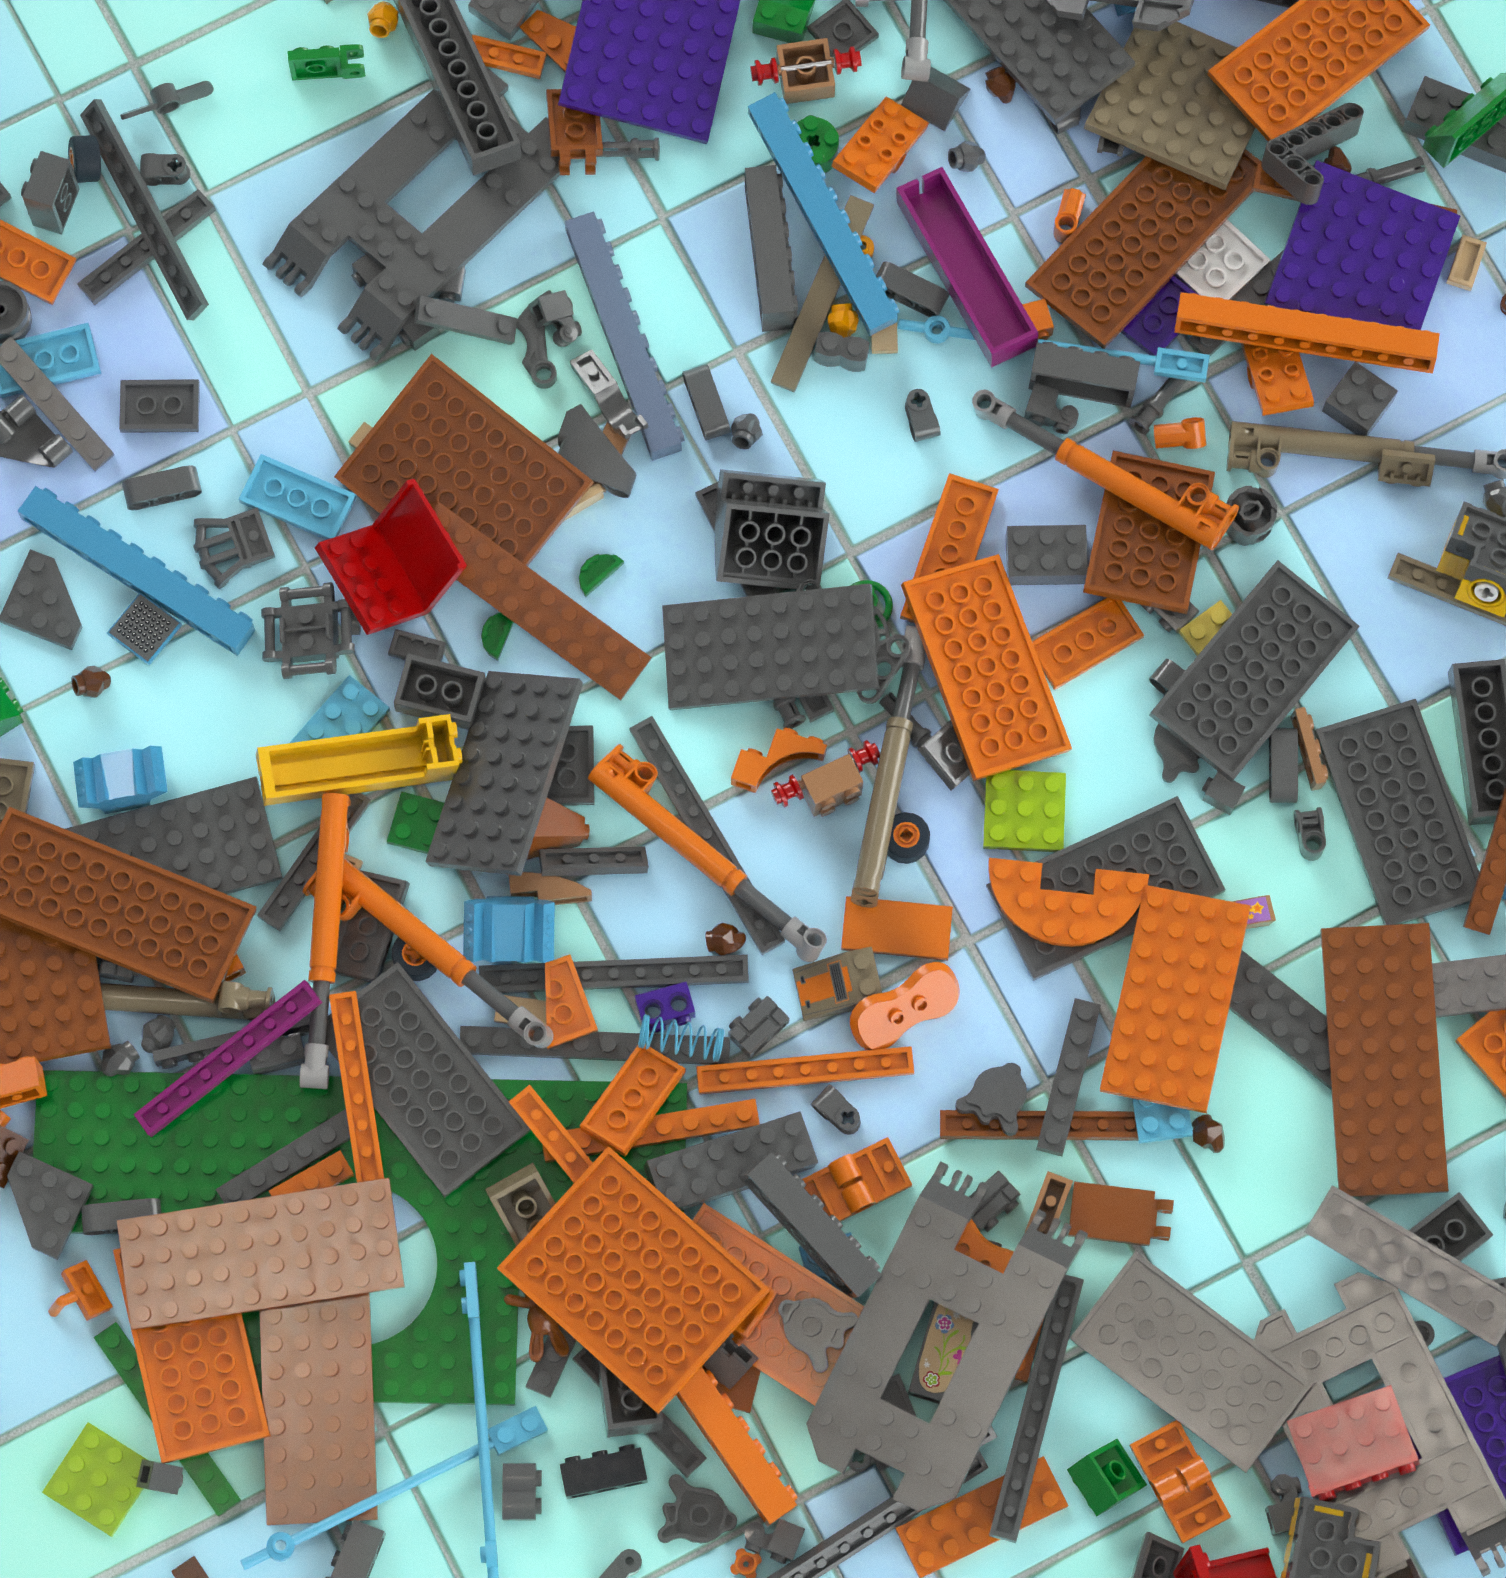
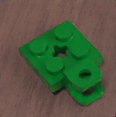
M325 45L319 49L298 47L287 51L292 81L365 77L364 64H348V60L364 57L363 45H339L340 50L339 47L334 48L333 46Z

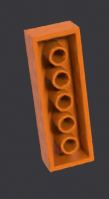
M701 1367L676 1396L765 1525L769 1527L797 1506L795 1500L798 1497L789 1484L787 1486L782 1484L779 1479L782 1474L773 1461L768 1463L763 1455L766 1451L757 1438L752 1440L747 1432L750 1430V1427L741 1415L738 1418L731 1410L734 1404L726 1393L722 1395L716 1388L718 1381L710 1370L705 1372Z

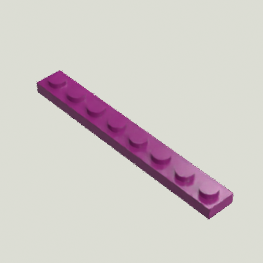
M303 980L133 1115L146 1133L153 1137L323 1002L310 984Z

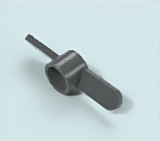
M202 81L176 90L173 83H163L150 91L153 103L120 114V117L124 120L155 109L159 114L170 113L183 104L211 95L214 87L210 81Z

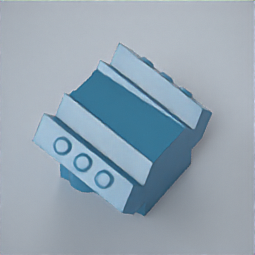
M150 745L144 749L132 748L99 754L93 758L82 757L73 762L79 808L100 809L104 814L138 809L151 805V799L168 792L162 746Z
M487 896L486 899L464 901L463 956L471 962L485 960L491 963L500 961L523 963L537 961L545 963L553 961L555 902L534 899V897Z

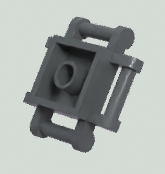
M332 582L323 583V586L296 589L281 587L279 589L281 607H265L261 609V617L264 619L265 651L262 652V660L264 662L282 661L281 673L283 679H292L296 675L325 672L327 675L336 674V659L339 658V655L355 653V644L352 643L351 608L345 599L335 601V591ZM324 596V603L292 606L291 602L292 599ZM338 612H341V643H340V644H339V629H338ZM279 618L281 651H275V619ZM325 660V662L293 665V663Z

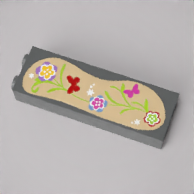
M988 1240V1241H990L991 1243H993V1244H995V1245H997V1246H999V1247H1002V1244H1000V1243H998V1242H995V1241ZM934 1302L908 1395L933 1403H940L978 1323Z

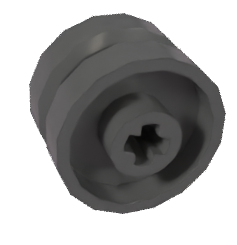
M0 281V344H2L10 337L14 340L25 338L32 324V314L26 296L19 287L7 281Z

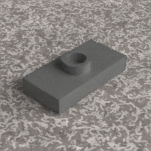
M395 629L388 656L406 660L407 654H412L442 662L447 644L443 641Z

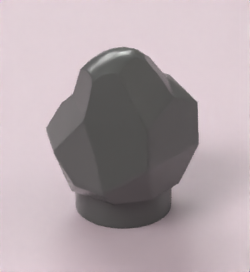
M964 141L948 151L950 167L952 169L958 168V170L964 172L974 171L978 165L984 163L986 158L985 151L978 144L971 141Z
M752 413L736 417L731 425L732 443L740 449L751 448L763 435L760 421Z
M1504 480L1483 485L1485 491L1483 494L1484 506L1488 511L1505 518L1506 486Z
M157 1015L155 1019L144 1024L141 1042L143 1050L147 1053H152V1051L170 1047L176 1027L174 1021L165 1015Z
M129 1041L123 1044L111 1045L110 1049L103 1051L101 1071L110 1077L117 1074H130L135 1066V1061L140 1056Z

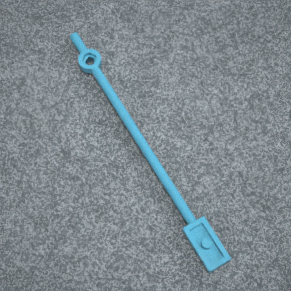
M939 315L930 317L926 322L899 319L898 329L922 332L932 343H942L948 337L975 340L969 329L950 326L948 320ZM936 328L942 330L940 334H934L932 331ZM1038 339V343L1053 342L1058 347L1068 348L1076 346L1086 352L1103 351L1108 353L1109 356L1118 358L1120 356H1130L1135 361H1140L1142 365L1155 366L1154 375L1206 383L1210 359L1208 354L1158 347L1157 356Z
M475 1262L464 1263V1270H459L460 1286H466V1297H462L461 1302L462 1313L468 1314L485 1534V1546L480 1547L481 1563H486L488 1578H499L477 1270Z
M531 1407L489 1428V1450L494 1448L499 1456L546 1433L548 1429L537 1407ZM478 1444L291 1536L284 1532L274 1533L269 1537L266 1548L240 1560L243 1569L247 1570L269 1558L278 1562L286 1561L292 1556L296 1545L479 1456ZM279 1541L284 1542L286 1548L282 1551L277 1550L275 1544Z

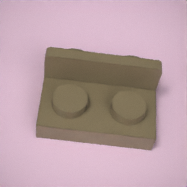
M1383 449L1381 461L1378 463V481L1388 484L1401 483L1410 484L1415 487H1430L1435 465V455Z

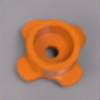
M743 1548L738 1549L735 1553V1563L730 1567L732 1574H741L746 1576V1578H756L757 1566L762 1562L761 1556L757 1553L751 1554L746 1552ZM748 1562L749 1565L745 1567L743 1563Z

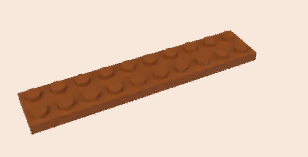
M439 502L434 511L467 564V567L456 580L619 700H622L652 657Z

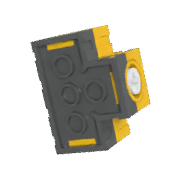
M1464 501L1450 531L1436 571L1461 580L1454 599L1503 618L1506 614V517L1498 516L1496 513L1475 507L1473 504Z
M1308 1497L1295 1498V1510L1291 1518L1288 1534L1290 1537L1286 1545L1283 1561L1284 1569L1281 1572L1280 1578H1375L1381 1542L1365 1540L1354 1536L1356 1527L1354 1524L1359 1508L1322 1500L1319 1501Z

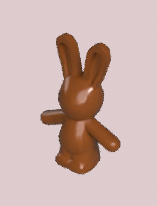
M508 1294L504 1297V1302L507 1305L529 1309L527 1323L531 1331L529 1357L531 1361L539 1362L544 1355V1335L549 1336L556 1354L561 1357H566L569 1354L568 1342L558 1328V1323L527 1295L523 1297Z

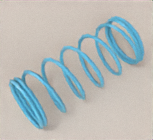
M644 1015L639 1035V1048L643 1049L646 1043V1049H649L656 1026L660 1020V1051L663 1052L669 1032L675 1022V1055L678 1054L684 1033L689 1025V1057H692L702 1028H704L703 1059H707L712 1040L718 1030L713 1051V1061H719L724 1040L723 1028L717 1027L713 1031L706 1050L707 1031L705 1025L699 1028L692 1046L691 1023L688 1022L685 1025L678 1043V1024L674 1019L669 1025L663 1042V1019L659 1017L656 1020L649 1038L650 1016Z

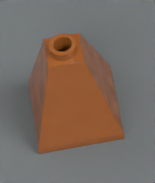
M546 798L527 860L538 857L539 849H562L580 846L583 840H588L590 832L589 824H585V817Z

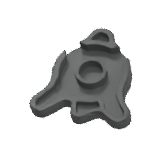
M1158 723L1153 741L1155 749L1163 761L1162 779L1164 782L1172 783L1181 772L1196 773L1199 769L1198 759L1201 757Z
M1007 1063L1004 1066L990 1068L982 1072L975 1080L972 1090L966 1096L956 1101L955 1108L957 1112L961 1114L972 1113L976 1115L979 1122L983 1125H988L993 1119L999 1121L1005 1135H1016L1018 1132L1017 1114L1023 1108L1027 1096L1026 1083L1021 1076L1020 1066L1015 1063Z
M817 1298L797 1301L784 1300L778 1307V1312L783 1319L787 1340L797 1350L809 1356L814 1370L818 1373H823L828 1369L827 1349L829 1347L837 1350L842 1349L845 1332L854 1328L858 1320V1316L855 1313L837 1312L828 1303Z
M674 1474L669 1478L668 1484L676 1496V1501L674 1503L667 1502L662 1507L666 1523L657 1534L658 1540L661 1543H668L675 1539H685L692 1543L700 1544L708 1543L724 1532L732 1531L736 1527V1515L729 1511L722 1498L715 1491L707 1488L693 1487L679 1474Z

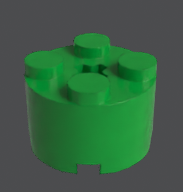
M809 115L797 122L802 132L799 136L803 143L808 142L812 146L811 149L814 156L811 158L815 166L820 164L826 174L833 168L831 167L832 162L838 155L839 135L830 122Z

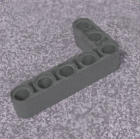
M1345 103L1268 141L1261 163L1262 169L1301 203L1307 205L1317 203L1324 177L1306 160L1355 137L1360 129L1364 114L1363 108L1356 103Z

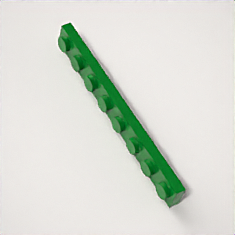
M115 1322L93 1338L152 1421L136 1349L118 1323ZM209 1453L179 1460L218 1517L241 1502V1499Z

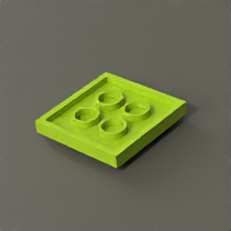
M1008 770L986 777L983 849L1057 852L1064 849L1066 773Z
M87 1422L42 1493L110 1537H113L144 1489L136 1487L142 1459H147Z

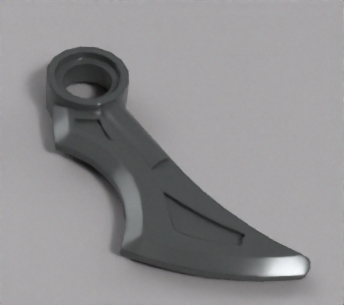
M548 290L539 297L552 294V292ZM528 305L518 317L516 328L524 335L527 342V351L522 364L531 375L534 385L541 389H547L552 387L557 381V371L554 364L548 361L545 327L537 329ZM541 369H548L551 372V376L547 380H540L537 377V373Z

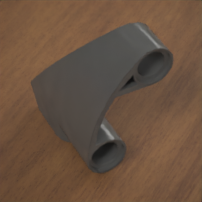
M21 394L0 411V457L55 468L70 456L73 450L59 434L55 435L36 414L37 412L32 404Z
M582 404L566 411L558 435V445L560 447L558 454L591 480L600 483L611 494L622 498H629L637 476L634 469L618 452Z

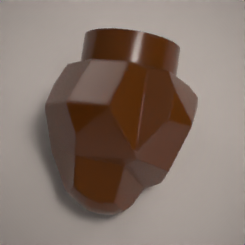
M1002 66L985 72L987 91L993 97H998L1002 103H1010L1016 88V81Z
M1337 146L1330 148L1328 157L1324 159L1323 163L1350 173L1352 166L1342 149Z
M95 665L87 666L78 675L71 677L73 691L76 696L83 695L84 697L97 698L105 689L109 688L111 676Z
M726 923L716 925L711 931H706L705 934L708 951L716 952L721 956L736 952L746 941V935L743 932H739L735 926Z
M1209 1114L1199 1116L1192 1122L1193 1142L1204 1149L1209 1148L1213 1153H1219L1224 1149L1225 1135L1222 1123L1213 1120Z

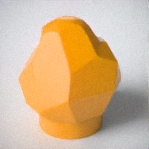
M386 1L378 2L367 13L370 26L369 31L373 36L385 38L390 32L395 31L399 12L392 4Z
M852 303L832 305V313H829L827 317L830 332L837 333L843 338L850 337L851 334L855 333L859 321L857 312L852 310Z

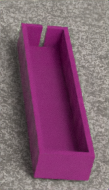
M943 167L922 176V194L919 192V181L917 178L897 187L896 199L898 206L991 368L1035 348L1038 343L1036 327Z

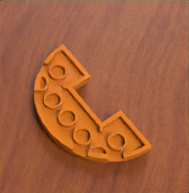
M989 858L988 860L991 890L1004 915L1013 925L1026 932L1028 936L1056 946H1084L1096 943V941L1116 933L1128 923L1139 908L1144 886L1148 885L1149 874L1096 869L1093 895L1040 889L1042 863Z

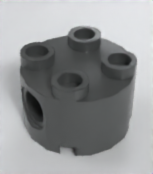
M1243 486L1236 489L1229 496L1227 504L1230 506L1236 504L1239 506V510L1227 529L1226 534L1239 545H1254L1270 535L1277 518V504L1273 496L1263 488Z

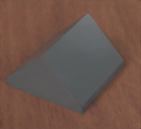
M931 67L928 82L912 80L901 105L930 124L945 131L971 89Z
M1146 1532L1141 1541L1131 1578H1174L1173 1571L1181 1561L1185 1548L1151 1532Z

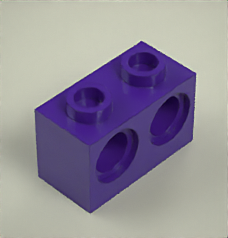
M687 981L635 995V1003L641 1024L648 1008L656 1007L661 1012L658 1017L650 1018V1033L659 1017L663 1019V1030L674 1019L677 1021L678 1026H682L692 1022L691 1018H695V1009ZM676 1000H682L686 1003V1008L682 1011H676L671 1005ZM660 1020L656 1026L654 1033L661 1031Z

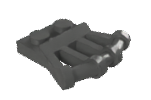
M258 507L225 519H194L193 527L196 528L195 544L193 545L194 551L199 554L201 569L205 570L215 581L214 585L218 589L226 586L230 579L242 569L251 568L253 565L275 558ZM207 528H229L228 532L206 539ZM233 540L235 548L210 556L209 548ZM236 557L240 559L223 574L215 566Z

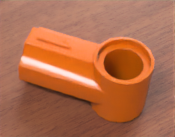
M1064 189L1053 230L1054 238L1060 243H1063L1077 229L1086 194L1078 189ZM1067 225L1070 226L1071 229L1063 230L1060 228V226Z
M1192 417L1183 419L1179 423L1154 425L1156 449L1183 446L1186 449H1196L1206 446L1204 418Z

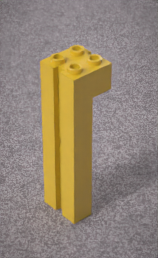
M450 714L418 718L416 726L257 747L255 756L258 774L260 775L264 806L319 799L325 793L348 795L450 781L453 779L454 774H456L459 764L462 763L460 747L456 748L454 738L458 737L457 725L455 722H451Z

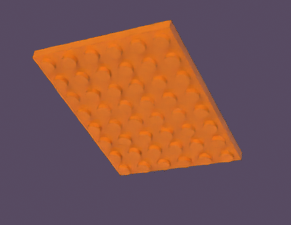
M609 1146L497 1267L504 1276L657 1414L665 1408L770 1291L763 1282Z

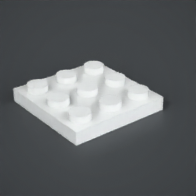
M1226 220L1174 276L1198 295L1231 300L1271 262V259L1229 220Z

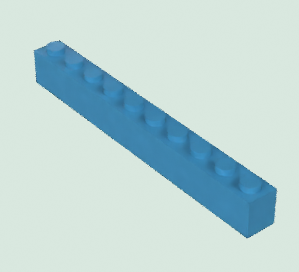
M774 92L749 105L748 115L778 170L782 173L784 181L867 333L871 336L896 323L898 319L897 313L900 312L894 299L889 300L884 292L887 290V287L882 277H876L872 269L875 268V265L870 255H864L860 246L863 243L856 231L852 233L848 226L850 219L844 209L840 210L836 204L838 197L832 187L827 188L823 180L826 176L820 164L815 166L811 158L814 154L808 142H802L799 136L802 132L795 119L791 121L787 114L789 112L787 103L783 97L779 99Z
M37 486L34 487L18 509L19 516L23 521L138 594L142 593L159 607L236 656L240 654L255 632L252 623L253 619L241 611L239 613L234 612L230 609L231 605L219 597L215 600L208 595L209 591L199 584L193 586L187 582V577L177 570L171 572L166 569V564L157 557H147L143 554L144 550L135 543L131 542L128 545L121 540L122 536L112 529L106 531L100 527L101 523L90 515L84 517L78 513L79 509L70 502L66 501L64 504L57 500L58 496L48 488L42 490Z

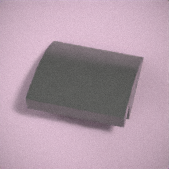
M720 469L715 517L716 581L798 589L800 584L807 579L816 580L820 584L830 513L823 509L826 482L821 479ZM813 585L805 588V590L818 589Z

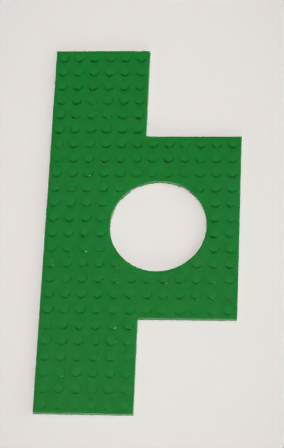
M43 1070L47 1096L36 1099L33 1158L93 1184L94 1188L85 1205L157 1198L161 1201V1213L224 1204L216 1191L218 1187L346 1109L341 1076H329L328 1089L300 1088V1075L231 1074L157 1134L150 1137L133 1114L185 1073L130 1072V1074H117L110 1077L103 1074L102 1071ZM491 1079L508 1101L530 1085L566 1130L580 1128L582 1121L611 1083V1081ZM678 1083L655 1115L687 1110V1083ZM374 1108L384 1178L390 1179L392 1193L407 1201L424 1219L432 1234L437 1254L436 1279L430 1298L423 1310L404 1330L384 1341L372 1344L374 1403L475 1405L468 1314L462 1313L461 1298L466 1297V1286H460L459 1270H464V1263L475 1262L486 1405L515 1406L518 1307L507 1305L504 1302V1297L508 1294L519 1296V1288L504 1276L497 1267L516 1248V1244L485 1189L531 1163L535 1165L555 1203L559 1201L574 1183L556 1161L545 1163L543 1145L535 1134L530 1131L445 1198ZM686 1139L631 1148L625 1157L618 1152L616 1153L648 1181L643 1167L646 1161L685 1149ZM351 1140L290 1178L334 1153L341 1151L354 1176L336 1186L357 1183ZM601 1154L590 1155L588 1157L592 1162H594ZM267 1191L257 1198L269 1197L271 1194ZM82 1213L71 1232L72 1234H83ZM259 1310L242 1313L262 1397Z

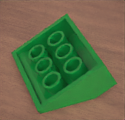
M1500 73L1494 79L1489 77L1480 86L1481 90L1476 95L1473 93L1469 94L1461 103L1462 107L1457 111L1452 109L1443 118L1444 122L1440 126L1434 125L1425 133L1424 136L1426 138L1422 147L1443 168L1449 165L1506 115V73Z

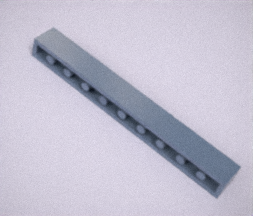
M594 211L566 220V234L633 412L637 416L641 414L648 423L649 428L641 429V433L650 457L654 461L682 451L681 442L685 441L681 427H675L673 418H676L672 404H667L664 398L667 391L663 380L658 381L655 372L658 371L655 358L653 356L649 357L646 349L649 348V343L645 333L640 334L638 326L641 323L637 311H631L629 305L632 302L631 295L627 287H622L620 280L623 279V274L619 264L614 265L611 258L615 254L611 242H605L603 234L606 233L603 221L601 218H596Z

